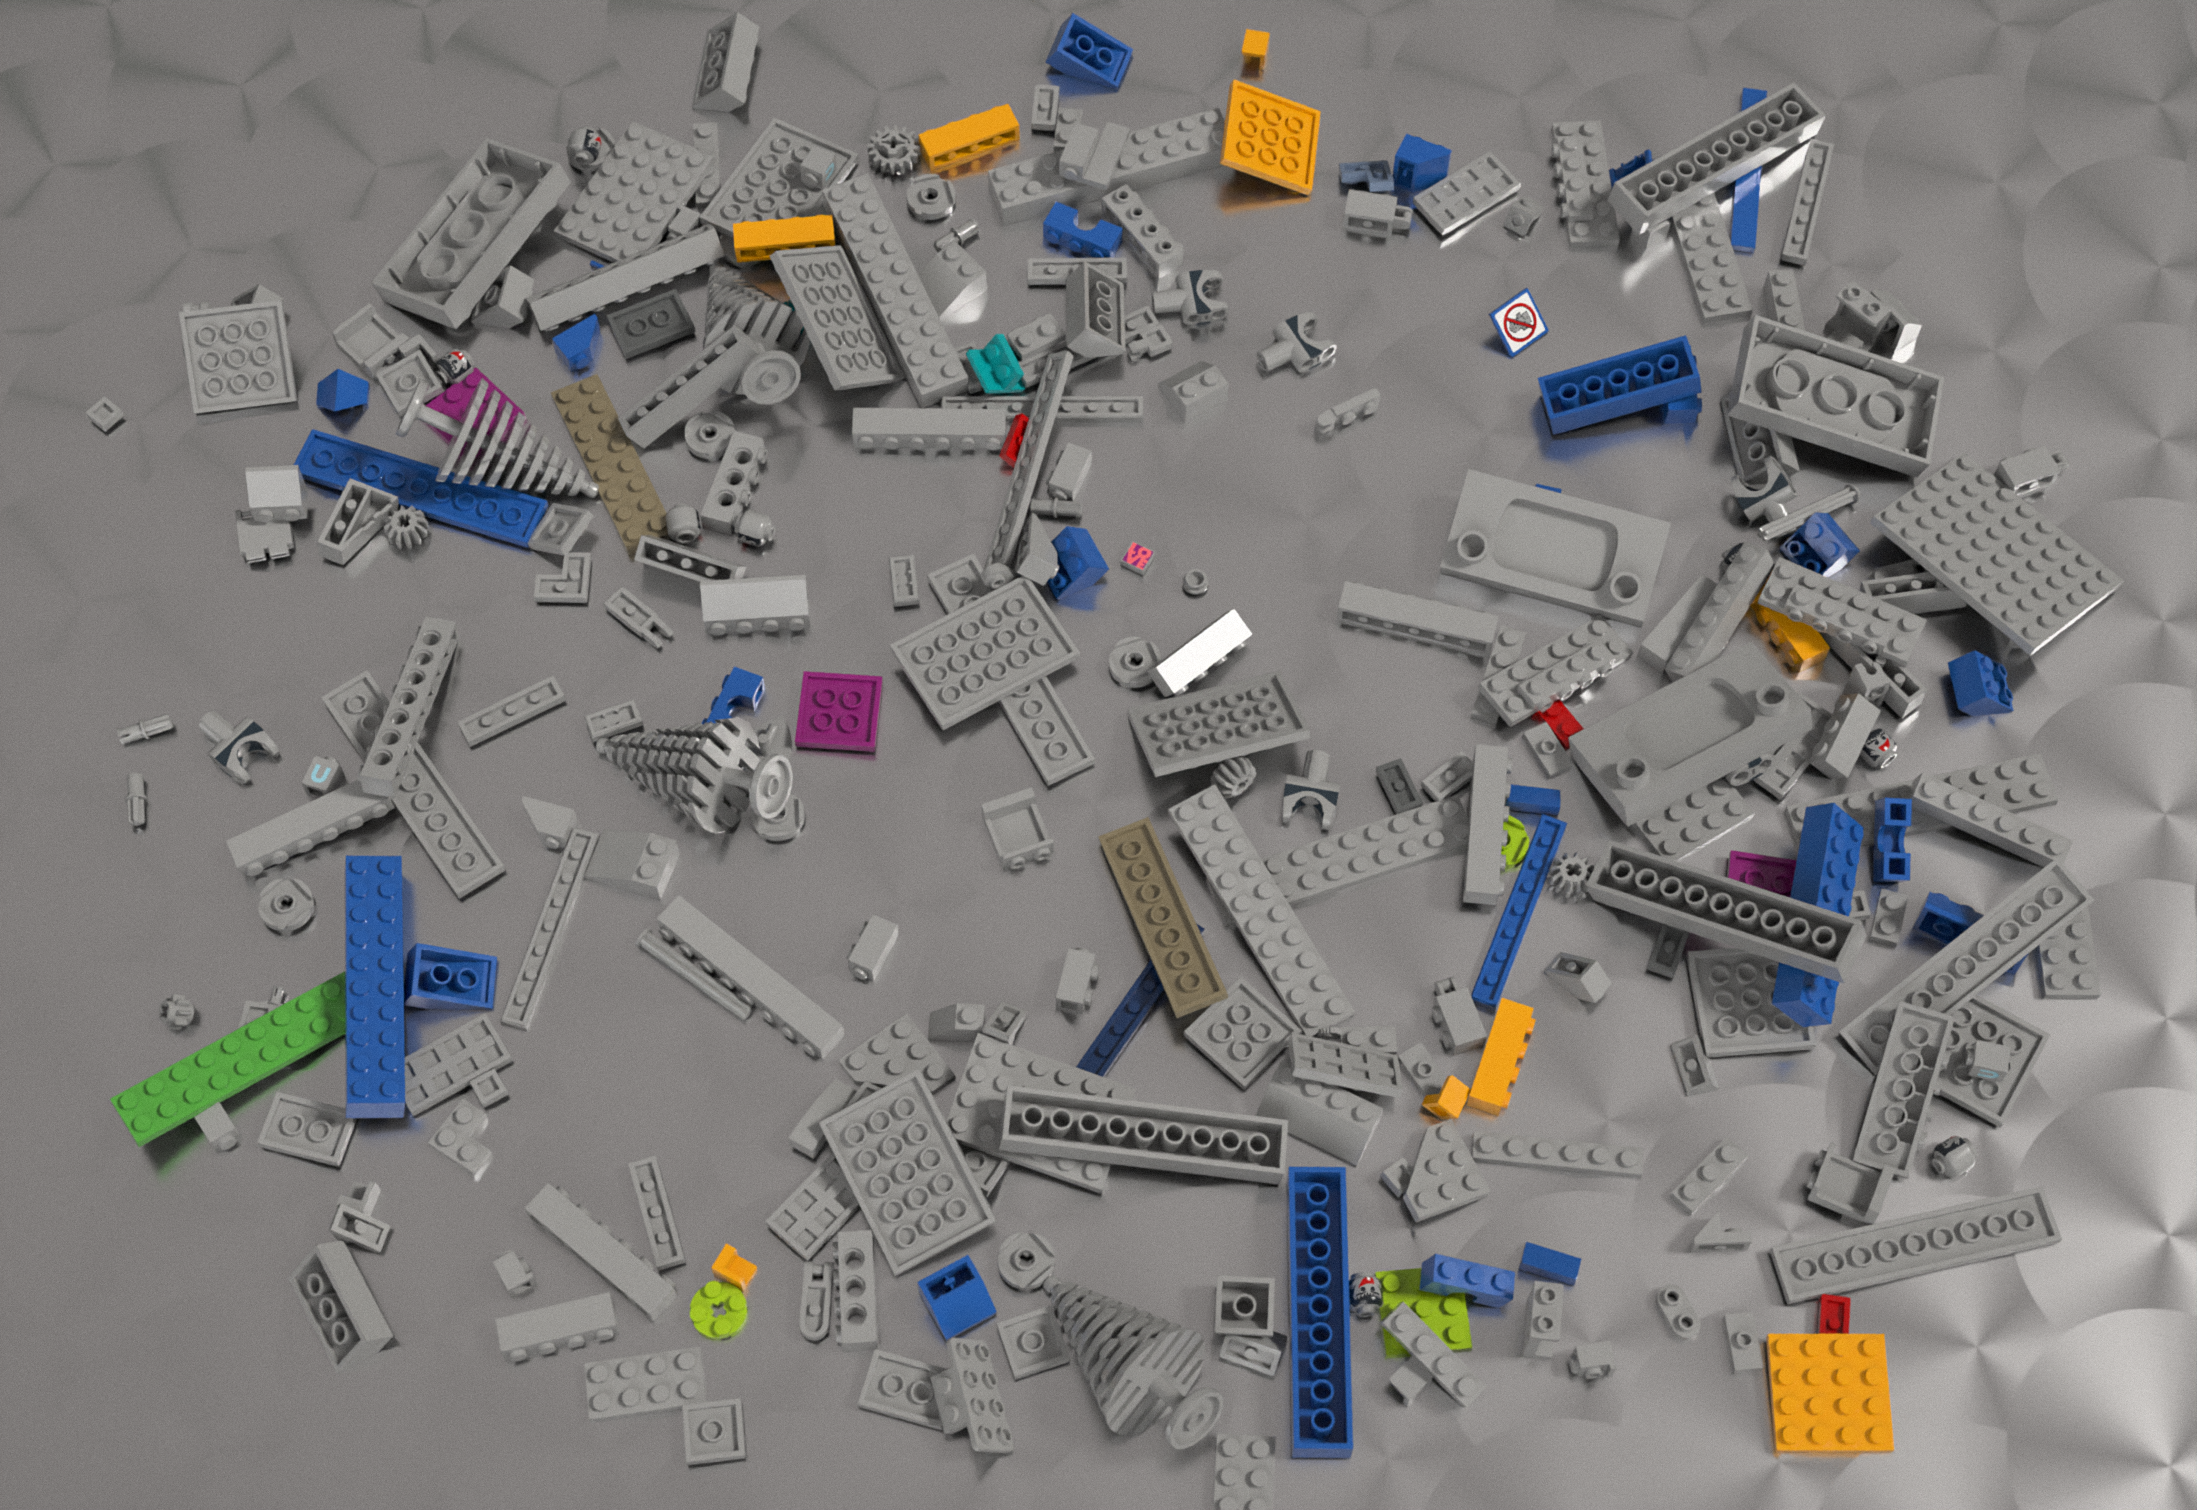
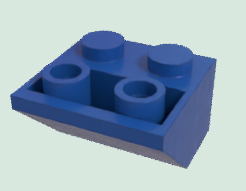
M1406 134L1395 155L1392 175L1394 186L1416 193L1428 189L1448 177L1452 150L1442 145L1425 141L1420 137Z
M1815 512L1780 547L1791 562L1825 577H1829L1841 570L1860 552L1858 547L1828 513Z
M1066 526L1051 541L1058 553L1057 564L1059 569L1053 579L1049 578L1047 583L1056 599H1062L1093 586L1109 570L1087 529Z
M1975 650L1948 662L1959 710L1971 716L2003 714L2014 711L2011 702L2013 701V695L2006 681L2007 671L2001 663Z
M969 1255L917 1282L919 1294L946 1341L997 1314L986 1286Z

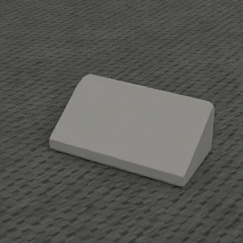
M1695 1034L1671 1044L1688 1096L1719 1089L1710 1058L1705 1056L1700 1036Z

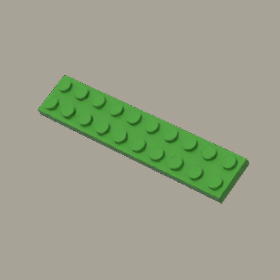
M345 971L110 1098L113 1107L137 1146L141 1147L190 1120L217 1102L228 1099L344 1035Z

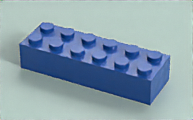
M1686 335L1538 378L1541 397L1553 435L1702 393L1700 375Z

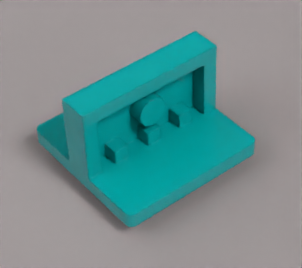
M995 334L983 349H969L966 352V356L986 393H1019L1024 391L1025 387L1021 378L1025 374L1004 334Z

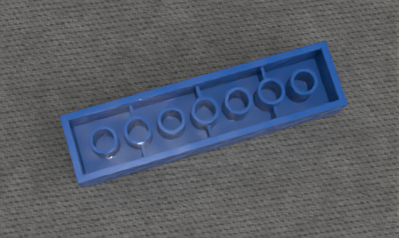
M1835 803L1806 807L1790 898L1849 917L1864 827ZM1779 962L1772 1004L1802 1027L1829 1025L1832 1022L1835 1010V998L1839 982Z

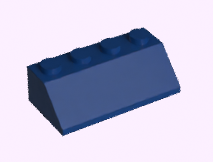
M1930 891L1912 929L1948 945L1984 915L1975 912L1968 905H1960L1949 900L1943 894ZM2027 955L2009 968L2007 972L2015 975Z

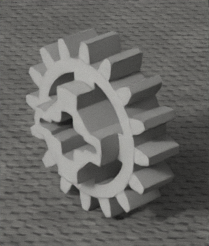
M894 125L892 130L884 126V132L876 130V137L871 136L870 144H867L869 161H873V167L878 168L881 166L882 173L888 169L891 175H894L895 170H899L901 174L904 173L905 167L911 170L912 163H918V156L921 154L919 139L915 138L913 131L907 133V127L905 126L901 130H898L897 125Z

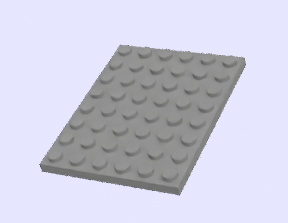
M1965 452L1874 515L1870 522L2029 655L2035 653L2119 588L2123 582L2112 570L2107 568Z

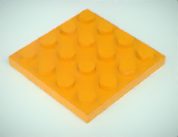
M1233 80L1229 85L1220 164L1308 195L1312 191L1321 111Z
M1768 1334L1766 1336L1775 1452L1892 1453L1894 1451L1884 1334Z

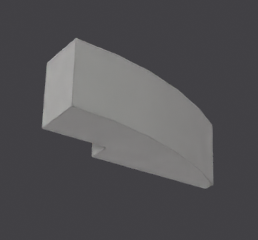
M835 1079L811 1105L788 1137L790 1146L814 1159L827 1140L819 1122L845 1109L857 1091Z

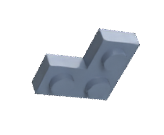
M1387 160L1339 163V174L1342 183L1358 184L1359 182L1366 181L1369 192L1385 193L1394 190V180Z

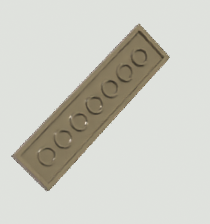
M598 374L550 392L592 481L599 486L598 493L628 555L637 552L641 535H652L665 540L671 539L666 525L667 513L629 437L626 436L618 420L619 416Z
M1149 817L1098 836L1176 1018L1227 999V991Z

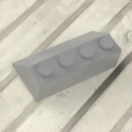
M739 12L707 30L692 102L694 109L730 112L737 107H741L747 99L746 92L751 79V67L755 59L754 52L758 43L759 26Z
M1084 261L1066 278L1067 347L1086 358L1121 355L1125 352L1124 283Z
M1731 393L1720 398L1737 472L1748 485L1767 484L1768 469L1764 459L1769 456L1776 459L1789 477L1800 471L1791 436L1727 416Z
M806 575L700 581L703 622L706 634L723 635L731 632L746 634L751 631L764 630L766 632H774L779 629L802 630L803 628H810V603Z
M1281 1060L1268 1084L1256 1116L1288 1120V1135L1357 1167L1380 1122L1383 1108L1335 1085H1328L1309 1079L1303 1080L1292 1076L1291 1064Z
M344 1240L315 1245L288 1276L336 1373H342L378 1353L393 1337Z

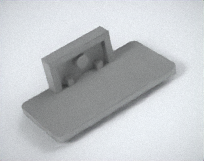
M963 1338L948 1339L946 1346L952 1367L931 1377L944 1433L953 1434L967 1427L971 1444L975 1451L1009 1453L1013 1451L1012 1434L1008 1427L1005 1406L1001 1400L998 1380L994 1373L990 1358L991 1353L986 1342Z

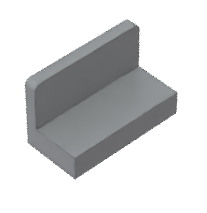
M1273 1331V1337L1226 1334L1219 1357L1274 1376L1288 1337Z

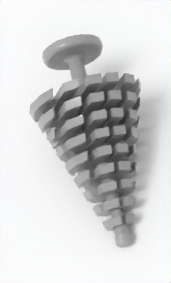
M714 263L709 269L703 350L735 325L753 340L759 352L758 355L749 360L740 373L723 385L721 389L731 393L734 387L735 394L746 395L749 400L758 404L770 405L781 402L789 397L799 385L801 378L800 366L805 361L810 344L807 332L804 329L801 335L803 324L796 311L793 312L791 307L756 287L729 268L726 270L721 263Z
M481 378L460 421L425 406L423 400L429 384L423 379L419 380L395 435L399 437L407 436L414 420H420L453 435L436 476V481L445 482L465 441H467L452 483L461 484L481 447L482 451L471 474L469 485L477 486L480 483L495 453L497 456L489 472L485 487H495L508 460H510L511 463L502 484L503 489H511L522 467H526L518 490L527 491L538 472L541 475L534 492L543 493L550 479H554L555 482L551 494L559 495L564 485L569 486L567 496H576L578 491L585 493L584 495L590 498H594L598 494V484L584 480L586 474L581 468L577 470L575 475L570 473L574 462L568 456L561 468L556 467L562 452L556 445L553 447L547 461H543L550 441L544 434L538 441L532 455L529 454L537 433V428L532 423L526 429L518 447L515 448L525 421V417L520 412L515 416L503 442L500 441L513 406L508 401L502 406L489 434H486L501 397L495 389L489 396L475 427H472L488 388V383L483 378Z
M739 717L714 720L717 722L715 724L712 722L705 724L695 723L694 725L688 724L683 727L675 726L655 729L656 731H645V734L636 732L629 733L628 735H616L612 739L600 738L596 743L597 752L606 754L612 763L618 765L623 771L629 773L634 779L641 782L648 789H651L656 795L662 797L689 819L697 822L700 827L715 834L726 832L715 822L718 819L730 827H733L741 819L729 808L731 804L743 812H746L749 805H751L756 815L770 819L776 817L783 810L792 788L793 774L787 757L771 754L760 760L745 746L747 741L751 746L760 749L757 734L748 721ZM745 766L752 773L745 772L742 769ZM739 788H740L744 793L748 794V795H749V798L746 797V796L739 790Z
M1054 1275L1049 1276L1044 1281L1043 1287L1051 1295V1304L1054 1310L1058 1312L1059 1320L1062 1326H1064L1071 1346L1077 1355L1078 1362L1085 1371L1084 1375L1090 1383L1091 1390L1097 1399L1109 1428L1113 1432H1117L1120 1435H1127L1130 1430L1132 1434L1145 1430L1152 1420L1156 1424L1173 1410L1165 1427V1438L1175 1449H1185L1193 1446L1208 1434L1221 1415L1224 1407V1397L1215 1388L1210 1387L1200 1388L1185 1397L1199 1375L1204 1362L1200 1358L1206 1352L1205 1341L1201 1340L1202 1336L1197 1331L1155 1316L1144 1310H1138L1134 1306L1123 1304V1302L1108 1298V1296L1098 1292L1094 1293L1088 1288H1079V1285L1070 1281L1062 1283Z

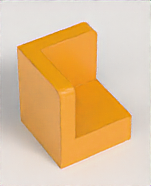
M1246 29L1242 55L1259 57V69H1264L1269 49L1270 33Z
M1453 1075L1447 1076L1439 1094L1426 1095L1421 1105L1441 1120L1458 1118L1471 1089Z
M726 1243L711 1269L714 1277L723 1282L730 1283L744 1292L756 1273L757 1266L738 1256L736 1248Z

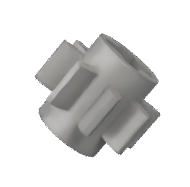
M172 994L171 998H166L165 1001L161 1002L158 1011L159 1018L163 1021V1024H168V1029L181 1030L182 1026H187L192 1021L194 1006L190 1003V1000H185V995Z

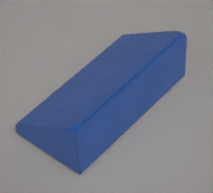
M1511 784L1510 796L1505 798V806H1509V810L1557 816L1560 811V790Z
M1526 1242L1519 1269L1574 1286L1581 1258Z

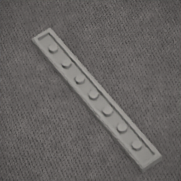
M944 396L941 398V408L1006 409V422H1013L1015 415L1023 413L1028 418L1030 417L1036 396ZM1061 396L1054 422H1143V396Z
M572 828L501 1016V1025L528 1031L583 884L585 872L599 841L598 833Z

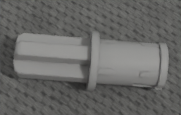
M970 219L957 228L952 227L949 233L934 242L935 250L940 252L954 241L960 246L963 245L966 239L980 232V228H976L979 225L974 219Z
M1032 497L1030 510L1031 514L1053 515L1054 518H1057V516L1081 517L1083 506L1081 502L1062 501L1058 497H1055L1054 500Z
M164 714L146 721L140 719L139 723L118 728L117 734L118 737L130 734L119 739L121 744L125 745L142 738L150 739L151 735L173 728V723L170 716Z
M131 773L126 776L127 796L125 797V802L128 804V823L139 826L145 822L144 803L147 802V797L144 795V775L141 773Z

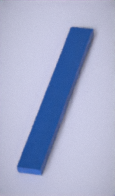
M1743 88L1740 112L1767 98V91ZM1762 165L1736 179L1734 183L1730 242L1735 251L1751 253L1755 251Z
M1544 814L1540 817L1472 991L1471 997L1476 1005L1492 1011L1496 1010L1566 829V822Z

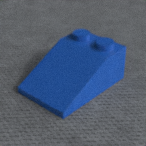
M1072 13L1061 24L1045 63L1066 75L1116 89L1134 49Z
M416 943L407 953L404 1005L438 1010H492L497 957Z

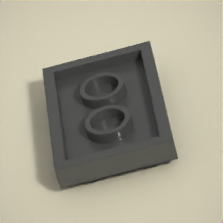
M676 289L606 315L607 321L626 359L696 332L695 326Z

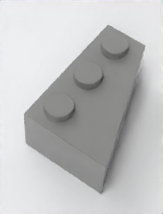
M350 478L317 541L319 556L344 565L385 525V517L391 516V509L399 511L398 497Z

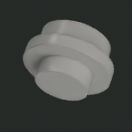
M1193 569L1185 574L1183 587L1188 593L1198 595L1205 592L1208 588L1209 580L1203 571Z

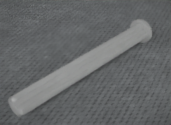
M1847 484L1843 490L1759 527L1757 535L1763 541H1768L1803 525L1815 512L1829 513L1849 503L1855 504L1860 500L1859 489L1854 484Z
M647 928L640 934L635 944L638 948L643 947L740 1019L745 1020L751 1014L752 1007L651 934V929Z

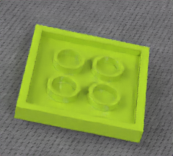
M1421 1268L1375 1272L1374 1277L1381 1280L1384 1299L1383 1306L1379 1308L1380 1322L1399 1302H1404L1454 1353L1472 1351L1465 1293L1455 1292L1443 1296L1421 1291ZM1381 1325L1385 1359L1412 1357Z

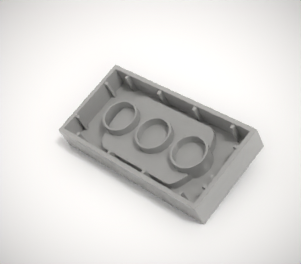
M486 138L371 282L382 300L457 329L470 316L473 307L544 216L556 206L559 197L571 183L562 166L558 162Z
M1754 315L1743 329L1727 416L1918 477L1931 462L1945 377Z
M1468 469L1440 565V574L1596 616L1602 615L1603 618L1642 628L1671 522Z
M1749 642L1568 737L1571 758L1628 827L1812 730L1811 708L1756 646Z

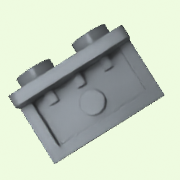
M1051 313L1043 317H1037L1031 323L1022 327H1016L1007 334L1008 344L1012 351L1015 350L1022 361L1066 340V334Z

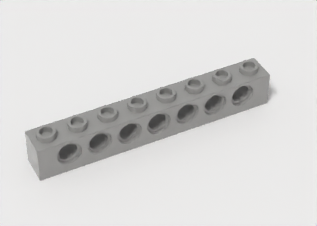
M425 617L422 626H418L414 646L411 645L408 650L407 663L401 666L400 679L398 684L392 688L390 704H386L384 707L383 721L381 725H377L373 745H369L367 748L366 762L360 766L358 771V781H361L363 793L395 798L459 640L456 621Z

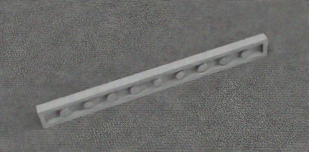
M1068 351L1048 355L984 569L995 563L1011 567L1073 360V355Z

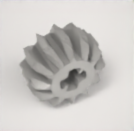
M402 505L400 511L391 509V516L385 517L384 533L387 535L388 541L392 545L396 544L399 549L405 545L411 549L412 544L417 543L421 545V538H427L428 533L426 529L429 526L428 521L425 519L424 513L421 510L416 511L412 505L407 510Z
M1238 756L1226 759L1223 763H1220L1219 767L1213 771L1210 781L1212 786L1214 784L1217 786L1225 799H1233L1237 795H1241L1244 790H1248L1247 787L1253 783L1257 773L1248 758Z
M1565 852L1562 859L1558 857L1554 859V866L1549 869V875L1552 876L1549 881L1550 885L1557 886L1556 894L1562 891L1566 892V899L1570 897L1571 893L1579 898L1582 892H1589L1586 884L1594 870V865H1587L1588 857L1579 859L1578 852L1574 853L1573 857H1570Z

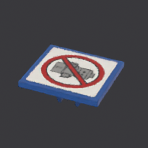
M1528 288L1523 289L1489 314L1510 357L1515 356L1549 331Z

